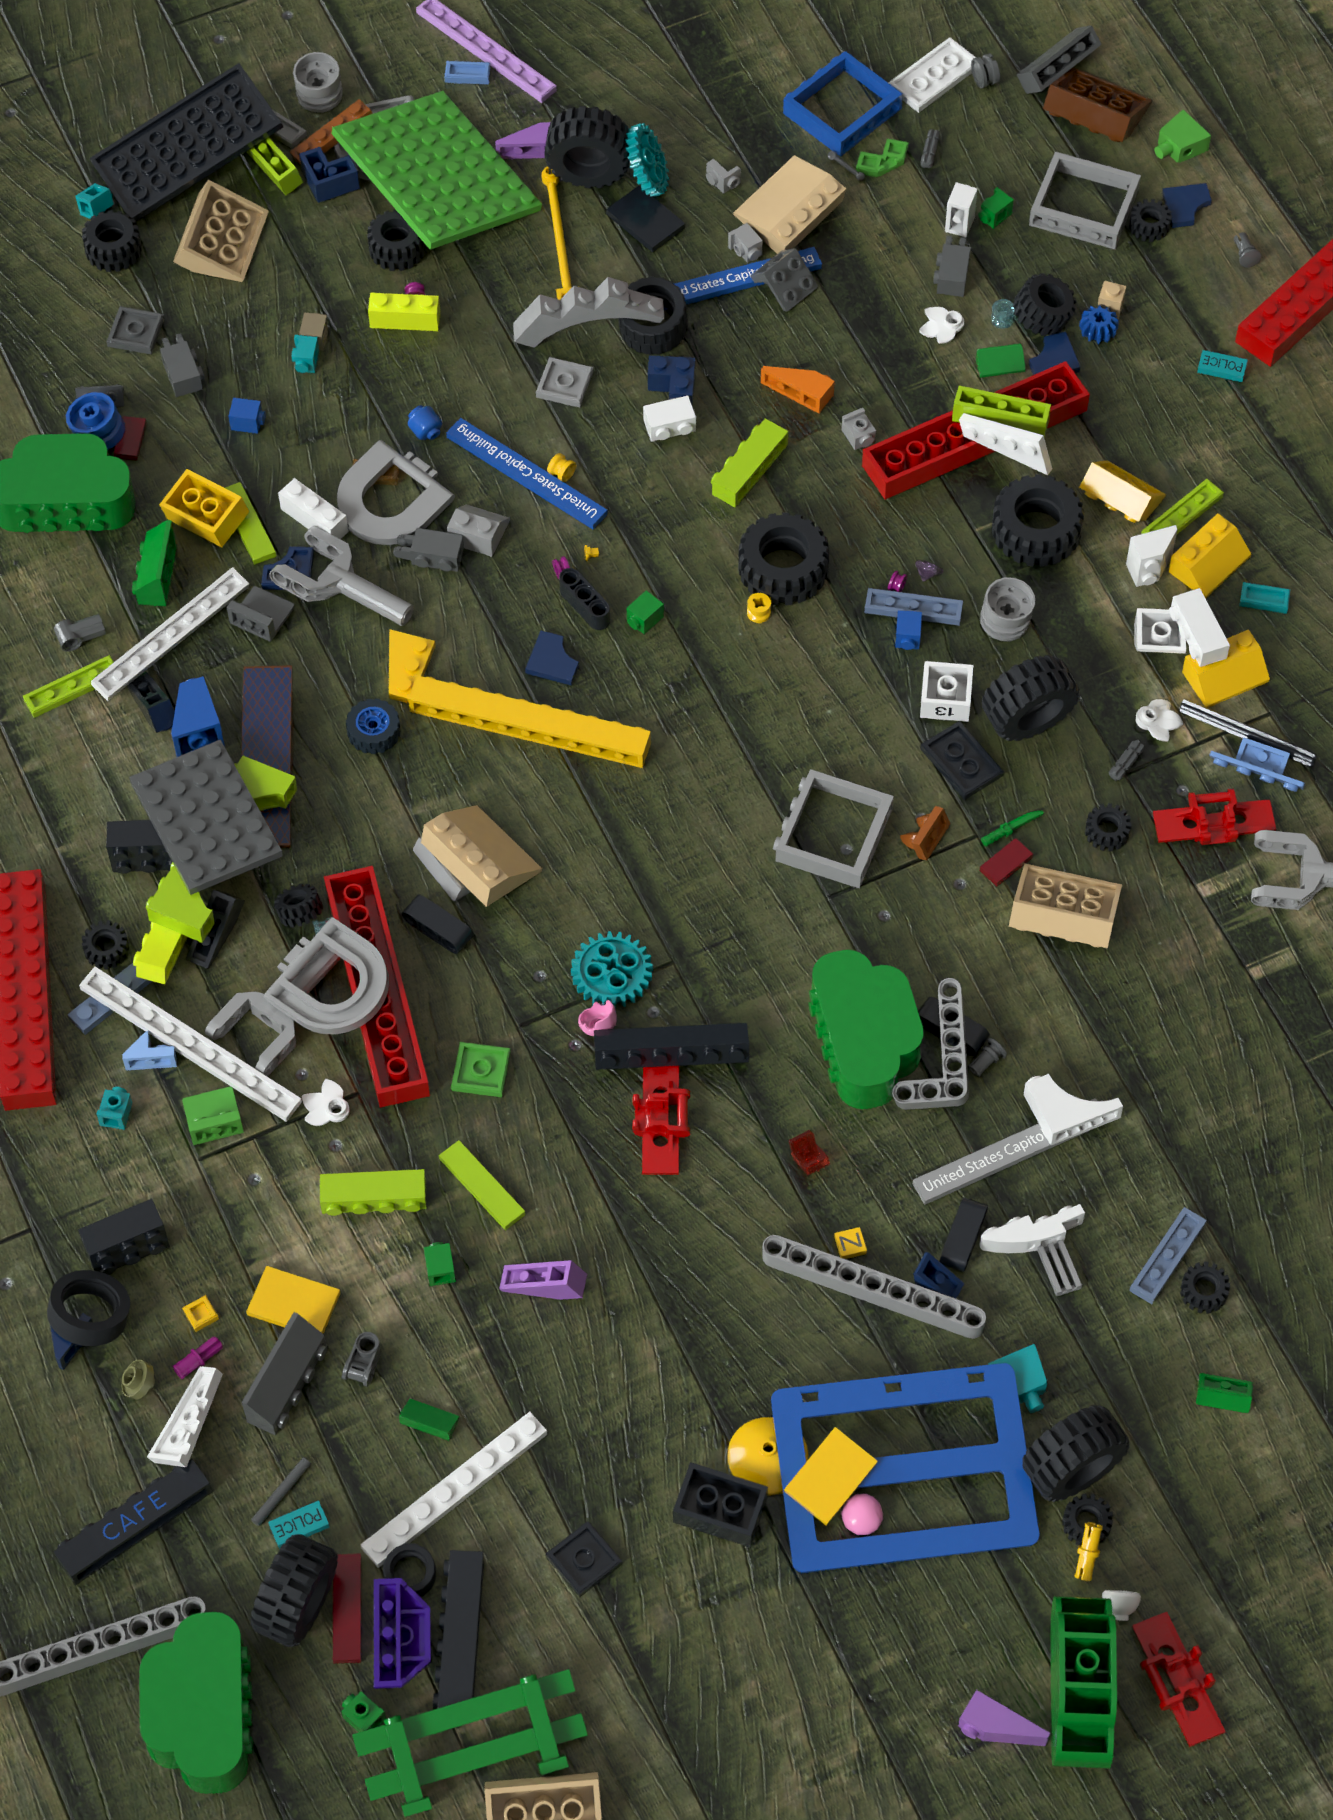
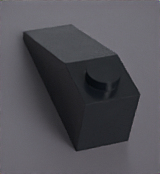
M146 671L128 684L127 688L156 733L167 731L173 726L175 714L170 699Z
M213 889L206 907L213 911L215 924L203 943L193 939L186 960L204 968H210L235 926L245 900L227 892Z

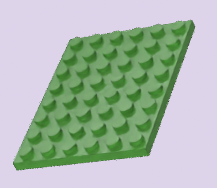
M444 91L332 128V135L430 250L541 211L542 203L501 156L496 153L494 148Z

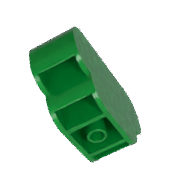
M86 433L31 435L23 438L16 444L12 458L0 461V527L4 530L24 533L35 531L76 532L80 530H114L128 524L134 516L136 502L129 468L121 459L109 456L105 442L96 435Z
M840 950L825 954L817 960L813 967L812 987L809 990L811 1002L808 1005L811 1017H816L817 1024H815L817 1038H822L824 1046H821L824 1061H829L830 1068H828L830 1082L835 1083L840 1098L853 1108L870 1109L885 1105L893 1099L892 1091L898 1083V1078L906 1077L913 1073L921 1059L920 1045L924 1032L909 981L905 974L895 967L888 965L872 967L871 962L865 955L854 950Z
M1054 1596L1051 1611L1052 1766L1110 1769L1113 1760L1114 1726L1117 1711L1115 1615L1112 1614L1111 1598Z
M220 1612L196 1613L185 1618L176 1628L173 1642H165L152 1647L144 1655L139 1670L140 1732L146 1743L149 1755L162 1767L170 1769L180 1768L184 1782L192 1790L202 1794L224 1793L236 1788L247 1774L248 1754H253L252 1736L250 1737V1730L248 1726L253 1724L252 1709H250L249 1700H247L252 1699V1685L249 1682V1675L247 1673L251 1672V1655L248 1653V1646H244L236 1622L228 1615Z

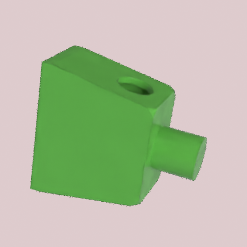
M1182 110L1161 128L1158 139L1159 145L1155 147L1154 151L1160 159L1169 155L1176 162L1180 163L1207 152L1211 135L1187 112Z

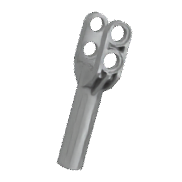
M316 526L310 527L305 533V540L310 547L314 548V551L333 560L318 577V582L287 565H276L270 571V578L276 585L307 602L326 600L338 593H342L401 626H404L413 614L414 606L354 574L349 544Z
M1261 830L1255 833L1254 845L1262 851L1302 855L1300 888L1263 885L1253 889L1251 892V902L1254 905L1299 910L1309 903L1314 895L1324 887L1333 888V863L1326 862L1321 857L1317 846L1305 834Z
M323 946L291 983L309 994L341 960V957ZM237 993L209 1022L205 1029V1034L213 1040L224 1037L246 1012L251 1009L253 1015L280 1034L260 1055L255 1067L256 1070L265 1076H269L296 1047L294 1020L268 1003L263 998V993Z

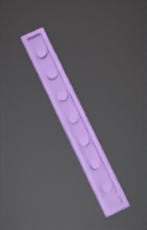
M425 0L416 8L417 14L482 61L489 62L492 68L539 102H544L557 91V85L438 0Z

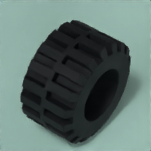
M113 210L108 211V213L100 212L98 216H92L91 221H87L85 228L82 229V239L87 260H90V264L97 266L99 270L105 269L106 272L115 270L118 272L122 268L127 269L129 264L134 265L137 262L136 258H139L141 255L142 245L138 225L128 214L123 215L121 211L113 213ZM110 240H117L115 242L107 243Z
M393 210V212L385 211L383 215L378 214L376 220L372 219L367 229L370 257L374 259L376 265L380 264L381 268H389L390 271H395V269L404 271V268L408 267L410 269L414 263L418 264L420 262V258L424 256L425 243L397 210ZM394 239H402L401 241H398V242H392V241H391V240H394Z
M1045 273L1032 275L1014 299V314L1019 317L1017 320L1025 325L1024 328L1032 330L1034 334L1040 333L1041 336H1046L1047 334L1054 335L1061 332L1077 307L1075 305L1077 303L1076 298L1073 297L1074 292L1068 288L1069 285L1063 283L1059 277L1055 278L1052 274L1047 276Z

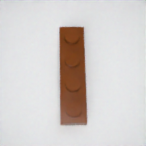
M360 99L291 150L292 158L301 165L299 153L321 147L323 153L327 152L339 143L332 135V128L334 126L373 114L372 111Z

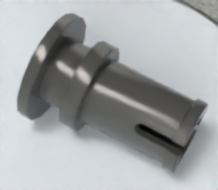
M1238 233L1241 241L1236 235L1234 242L1239 249V262L1243 267H1253L1260 262L1262 255L1255 246L1251 245L1247 233Z
M992 1038L987 1039L989 1046H984L982 1052L967 1065L971 1073L977 1077H980L992 1063H997L999 1056L1002 1058L1007 1057L1005 1049Z

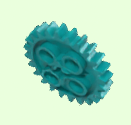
M645 123L631 126L628 129L629 133H626L628 137L626 143L629 146L626 150L629 153L630 168L634 169L633 176H637L638 185L641 184L642 191L645 190L646 195L650 194L651 197L664 194L667 191L666 187L669 186L667 182L669 177L666 174L669 170L666 167L665 152L661 151L662 145L661 143L658 144V137L654 136L653 129L650 130L649 125L645 126Z
M608 931L606 938L601 933H598V940L596 941L589 937V945L581 943V951L576 950V959L571 961L573 967L571 968V976H573V985H577V993L584 992V1000L592 997V1005L598 1001H602V1005H605L606 1001L610 1000L615 1008L617 1002L626 1007L627 999L635 1003V994L643 997V989H649L648 981H652L651 972L653 971V964L650 963L651 955L647 954L646 946L639 948L640 940L632 943L631 935L629 934L623 939L621 932L616 937H613L611 931ZM609 953L611 956L604 957L602 954ZM626 963L634 964L630 967L624 966V964ZM592 973L600 974L597 977L590 976ZM614 983L623 984L619 987L613 986Z

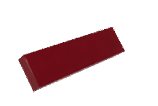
M361 1553L337 1554L338 1565L335 1570V1577L333 1578V1664L361 1663Z

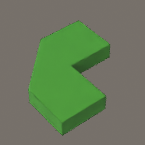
M887 139L883 155L860 152L856 171L862 172L864 175L879 177L904 165L909 142Z

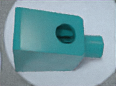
M1034 1344L988 1363V1365L1007 1363L1013 1367L1019 1404L1024 1402L1030 1413H1035L1044 1407L1039 1396L1046 1392L1047 1380Z

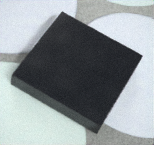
M589 1521L545 1554L549 1562L579 1597L623 1564L622 1560Z

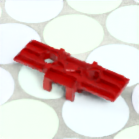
M1233 788L1228 789L1227 792L1195 795L1194 792L1188 794L1190 807L1153 811L1158 843L1192 839L1195 842L1200 841L1201 845L1236 842L1239 835L1253 834L1261 830L1276 831L1270 800L1237 802ZM1226 801L1229 803L1225 805L1223 812L1206 814L1205 807L1198 806V804ZM1235 815L1243 816L1245 822L1241 824L1235 823ZM1185 820H1193L1197 826L1195 828H1187L1183 822Z
M679 1066L643 1067V1099L639 1098V1094H633L635 1120L632 1121V1130L635 1135L642 1137V1175H679V1137L690 1136V1128L688 1127V1099L690 1098V1091L688 1089H679ZM658 1090L666 1091L664 1093H655ZM669 1105H677V1126L668 1125ZM658 1136H663L668 1140V1143L665 1146L659 1147L653 1143V1140Z
M1168 1612L1132 1625V1629L1147 1658L1140 1663V1667L1146 1671L1161 1702L1159 1704L1161 1710L1170 1709L1173 1712L1189 1747L1224 1734L1225 1729L1206 1692L1207 1689L1214 1685L1216 1680L1212 1673L1206 1675L1199 1661L1202 1655L1199 1645L1194 1646L1189 1652L1186 1651ZM1166 1647L1171 1649L1174 1655L1167 1656L1163 1653L1159 1654L1158 1651ZM1157 1668H1164L1176 1693L1175 1696L1170 1697ZM1185 1698H1194L1198 1703V1708L1195 1711L1186 1710L1182 1703Z

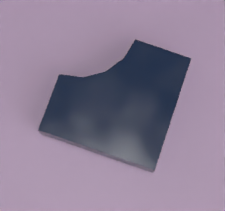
M1207 183L1163 188L1162 190L1164 203L1168 206V210H1171V228L1193 226L1196 212L1203 207L1211 205Z
M1066 332L1045 336L1043 351L1038 356L1029 359V366L1033 375L1065 361L1074 373L1080 372L1079 362Z
M290 546L282 560L274 564L264 565L262 589L285 590L276 585L270 578V571L276 565H287L311 578L314 548Z
M540 631L525 672L533 676L572 685L579 662L570 658L564 651L563 636Z

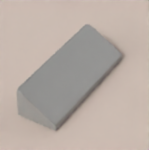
M419 837L413 847V851L449 897L456 901L470 893L471 891L421 843L422 837Z

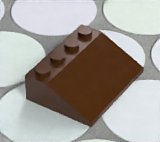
M1073 67L1050 84L1043 109L1049 111V114L1052 116L1068 119L1071 124L1082 125L1089 128V131L1093 133H1102L1109 136V139L1112 141L1123 142L1132 134L1150 107L1152 99Z

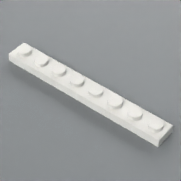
M232 567L91 681V685L109 701L229 604L231 600H234L249 587V583Z
M528 1412L361 1544V1549L379 1568L384 1564L387 1555L395 1547L409 1544L544 1438L547 1435V1430L531 1412Z

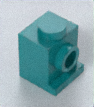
M96 183L75 196L80 215L89 219L94 215L98 216L100 212H105L106 209L114 205L110 189Z
M295 335V348L292 350V362H295V370L301 373H315L319 356L318 337Z
M113 1087L112 1090L105 1089L100 1108L96 1114L100 1126L125 1130L133 1103L131 1095L127 1093L126 1089L121 1087Z

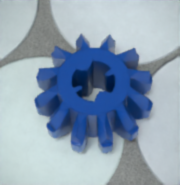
M1101 305L1097 308L1090 306L1088 311L1083 312L1079 323L1082 337H1088L1089 342L1096 340L1099 344L1103 340L1108 343L1110 338L1115 337L1119 326L1116 312H1110L1109 307L1103 309Z

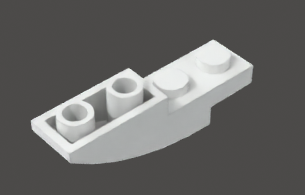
M1079 1204L1074 1207L1066 1206L1050 1217L1042 1216L1034 1224L1029 1215L1023 1218H1012L1004 1226L999 1228L991 1227L984 1231L981 1235L980 1248L983 1251L995 1253L1037 1251L1040 1246L1046 1247L1052 1242L1056 1244L1062 1239L1064 1241L1066 1230L1083 1224L1085 1212Z

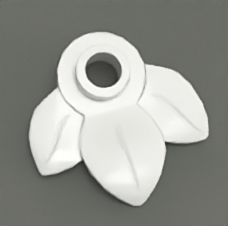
M929 307L925 309V314L930 321L925 323L919 332L929 338L937 337L938 343H947L954 339L956 332L963 329L964 319L957 311L948 312L943 307Z
M1163 699L1151 701L1148 706L1139 708L1136 713V723L1140 728L1149 730L1151 736L1166 742L1169 741V730L1180 728L1183 725V721L1176 712L1170 710L1171 703Z
M324 1080L322 1093L302 1095L303 1104L309 1111L305 1121L311 1125L321 1126L330 1121L341 1122L349 1115L350 1109L347 1101L343 1099V1089L331 1080ZM334 1109H341L339 1113H333Z

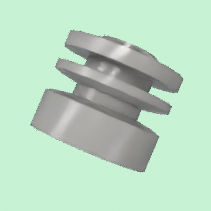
M321 52L309 53L298 59L294 65L293 76L299 104L304 109L317 113H323L335 108L341 101L343 94L340 69L337 61L332 56Z
M1008 577L995 580L988 587L980 613V624L989 636L1000 641H1013L1026 633L1035 606V595L1031 587L1022 580Z

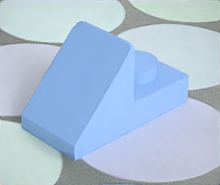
M148 1031L122 1054L126 1071L177 1067V1056L174 1046L158 1045L155 1048H151V1039Z

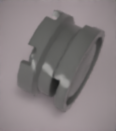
M991 53L983 55L982 58L976 57L971 60V71L976 84L980 88L988 87L989 84H997L1000 81L999 67L996 60L993 61L991 59L993 58Z

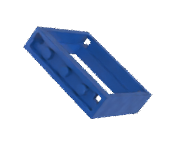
M844 51L839 56L834 57L824 68H820L810 79L803 81L797 89L785 96L783 114L829 149L837 152L841 157L902 109L903 94ZM843 71H846L883 100L839 134L801 104Z

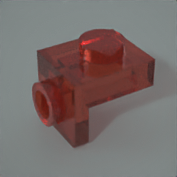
M807 1130L789 1140L793 1160L807 1176L830 1164L828 1156L816 1144L811 1130Z

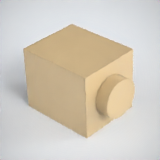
M1104 281L1098 299V306L1101 305L1103 309L1109 307L1110 312H1116V319L1118 320L1124 304L1126 286Z

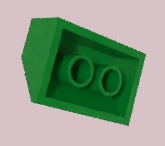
M166 520L147 531L145 541L140 543V555L142 557L141 561H137L136 574L138 578L133 581L132 593L136 595L137 602L140 605H167L177 552L172 520Z

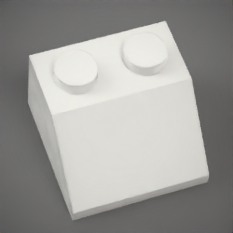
M1176 525L1131 537L1126 565L1136 587L1151 585L1159 581L1173 555L1177 534Z
M1137 608L1134 623V645L1137 651L1186 653V640L1182 639L1179 625L1176 621L1172 620L1169 610Z

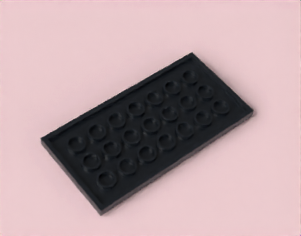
M238 63L89 159L125 213L137 222L284 127L240 63Z

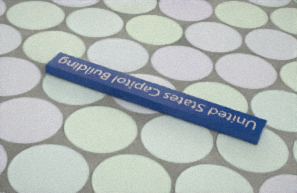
M815 247L798 251L810 272L822 269V263ZM770 259L675 283L674 285L681 289L686 305L765 284L764 282L754 283L750 275Z
M460 418L446 432L448 439L592 530L608 515L607 509L464 419Z

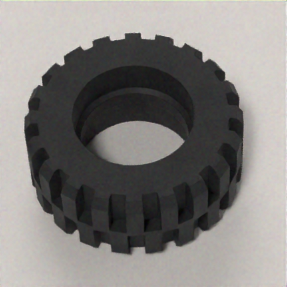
M580 106L577 109L575 107L569 108L567 112L562 111L557 117L553 118L548 127L544 153L546 164L556 177L560 176L562 181L570 182L573 186L578 187L580 185L590 189L595 186L596 188H602L606 184L609 186L615 183V180L621 179L629 168V153L626 150L629 147L626 143L628 139L626 133H629V127L624 121L622 122L619 116L616 114L612 115L611 111L606 109L604 111L600 110L599 107L587 108L586 106Z
M1035 474V477L1027 475L1021 477L1020 481L1015 479L1010 482L1009 487L1005 486L1000 491V495L997 496L994 505L992 535L996 539L995 543L998 548H1003V553L1007 557L1012 556L1014 561L1020 564L1025 562L1027 566H1034V564H1040V567L1048 566V563L1056 564L1061 562V558L1066 559L1079 544L1084 520L1083 503L1081 498L1077 497V492L1072 487L1067 488L1068 484L1064 481L1058 482L1052 476H1048V478L1042 477V474ZM1029 512H1041L1053 517L1058 524L1047 529H1033L1020 522L1018 517Z
M782 512V515L774 513L769 514L766 519L761 517L756 520V525L751 524L740 539L738 571L743 585L748 587V591L751 594H766L770 598L771 604L779 605V603L792 605V602L795 601L798 603L806 601L807 596L809 598L817 594V590L823 587L828 576L829 543L827 537L823 536L824 532L820 527H815L813 521L808 518L804 520L803 516L798 514L791 516L785 512ZM789 550L799 554L804 561L794 567L779 568L770 565L763 558L773 551Z
M1045 655L1044 657L1036 656L1034 659H1027L1019 665H1014L1009 671L1003 672L997 680H994L990 688H987L982 698V708L998 736L1008 741H1020L1023 738L1028 739L1033 737V735L1045 732L1044 730L1055 726L1058 721H1062L1074 709V705L1078 703L1080 689L1062 659L1051 655Z
M1093 1405L1067 1416L1066 1419L1059 1421L1054 1427L1044 1432L1040 1438H1037L1023 1456V1469L1044 1499L1057 1502L1059 1499L1064 1500L1069 1496L1078 1494L1083 1489H1087L1091 1484L1103 1478L1102 1476L1106 1473H1109L1116 1464H1119L1122 1457L1128 1452L1130 1446L1129 1438L1109 1409L1101 1405Z
M302 1534L291 1535L286 1540L285 1544L280 1547L278 1554L275 1555L270 1568H268L254 1602L255 1605L252 1609L250 1623L256 1633L287 1647H293L301 1643V1640L306 1637L307 1632L310 1631L315 1619H317L332 1586L331 1583L335 1577V1570L338 1565V1555L333 1548Z

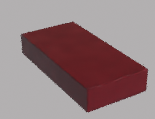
M123 416L125 432L122 439L115 446L114 457L137 461L147 424L146 418Z
M1015 838L981 865L979 871L997 887L1020 869L1024 863L1026 864L1031 860L1033 853Z

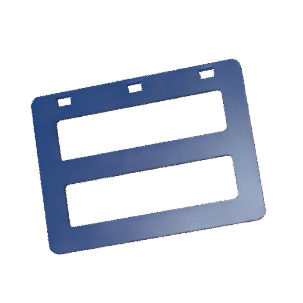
M1000 1363L783 1388L776 1390L772 1394L771 1406L792 1565L796 1571L808 1573L1028 1547L1038 1541L1039 1529L1032 1483L1022 1464L1023 1456L1027 1450L1015 1372L1011 1365ZM984 1373L983 1382L969 1383L967 1375ZM901 1382V1391L886 1393L884 1384ZM818 1392V1401L803 1402L801 1394ZM984 1397L991 1398L993 1402L998 1435L997 1443L876 1457L874 1459L878 1461L857 1488L1001 1472L1004 1476L1010 1515L1008 1520L819 1542L816 1539L813 1515L784 1492L786 1486L806 1463L801 1420L804 1418Z

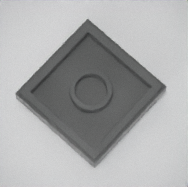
M120 306L107 339V347L152 354L164 322V314Z

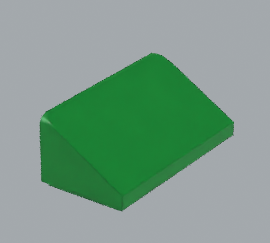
M1022 344L977 349L976 363L980 378L1026 371Z
M1200 1373L1196 1404L1249 1413L1253 1382Z
M410 1398L399 1415L400 1424L450 1441L460 1416Z

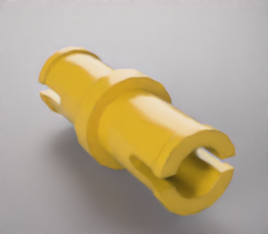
M1091 1522L1085 1523L1082 1545L1078 1546L1077 1550L1079 1559L1074 1575L1077 1579L1082 1576L1081 1580L1084 1581L1092 1580L1095 1559L1100 1554L1098 1545L1101 1530L1103 1529L1101 1525L1098 1524L1095 1527L1096 1523Z

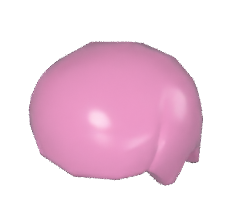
M607 1000L605 1005L594 1002L591 1008L584 1010L579 1015L578 1024L580 1029L590 1036H594V1030L613 1029L617 1021L615 1007L610 1000Z
M855 1494L845 1502L841 1510L845 1527L856 1535H869L875 1532L883 1521L880 1503L868 1494Z

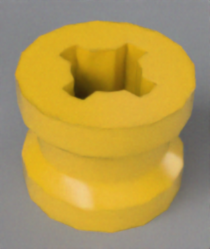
M558 453L551 459L547 471L553 476L557 475L558 479L565 483L573 476L576 470V463L572 460H566L565 455Z
M763 593L752 594L747 601V616L755 623L766 622L771 616V600Z

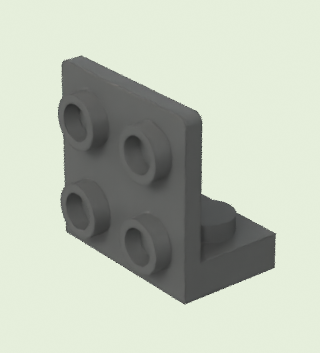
M796 248L781 250L750 275L754 283L764 282L768 284L783 311H789L818 287Z
M254 586L242 603L239 604L231 600L227 606L230 624L271 642L295 607L294 603Z

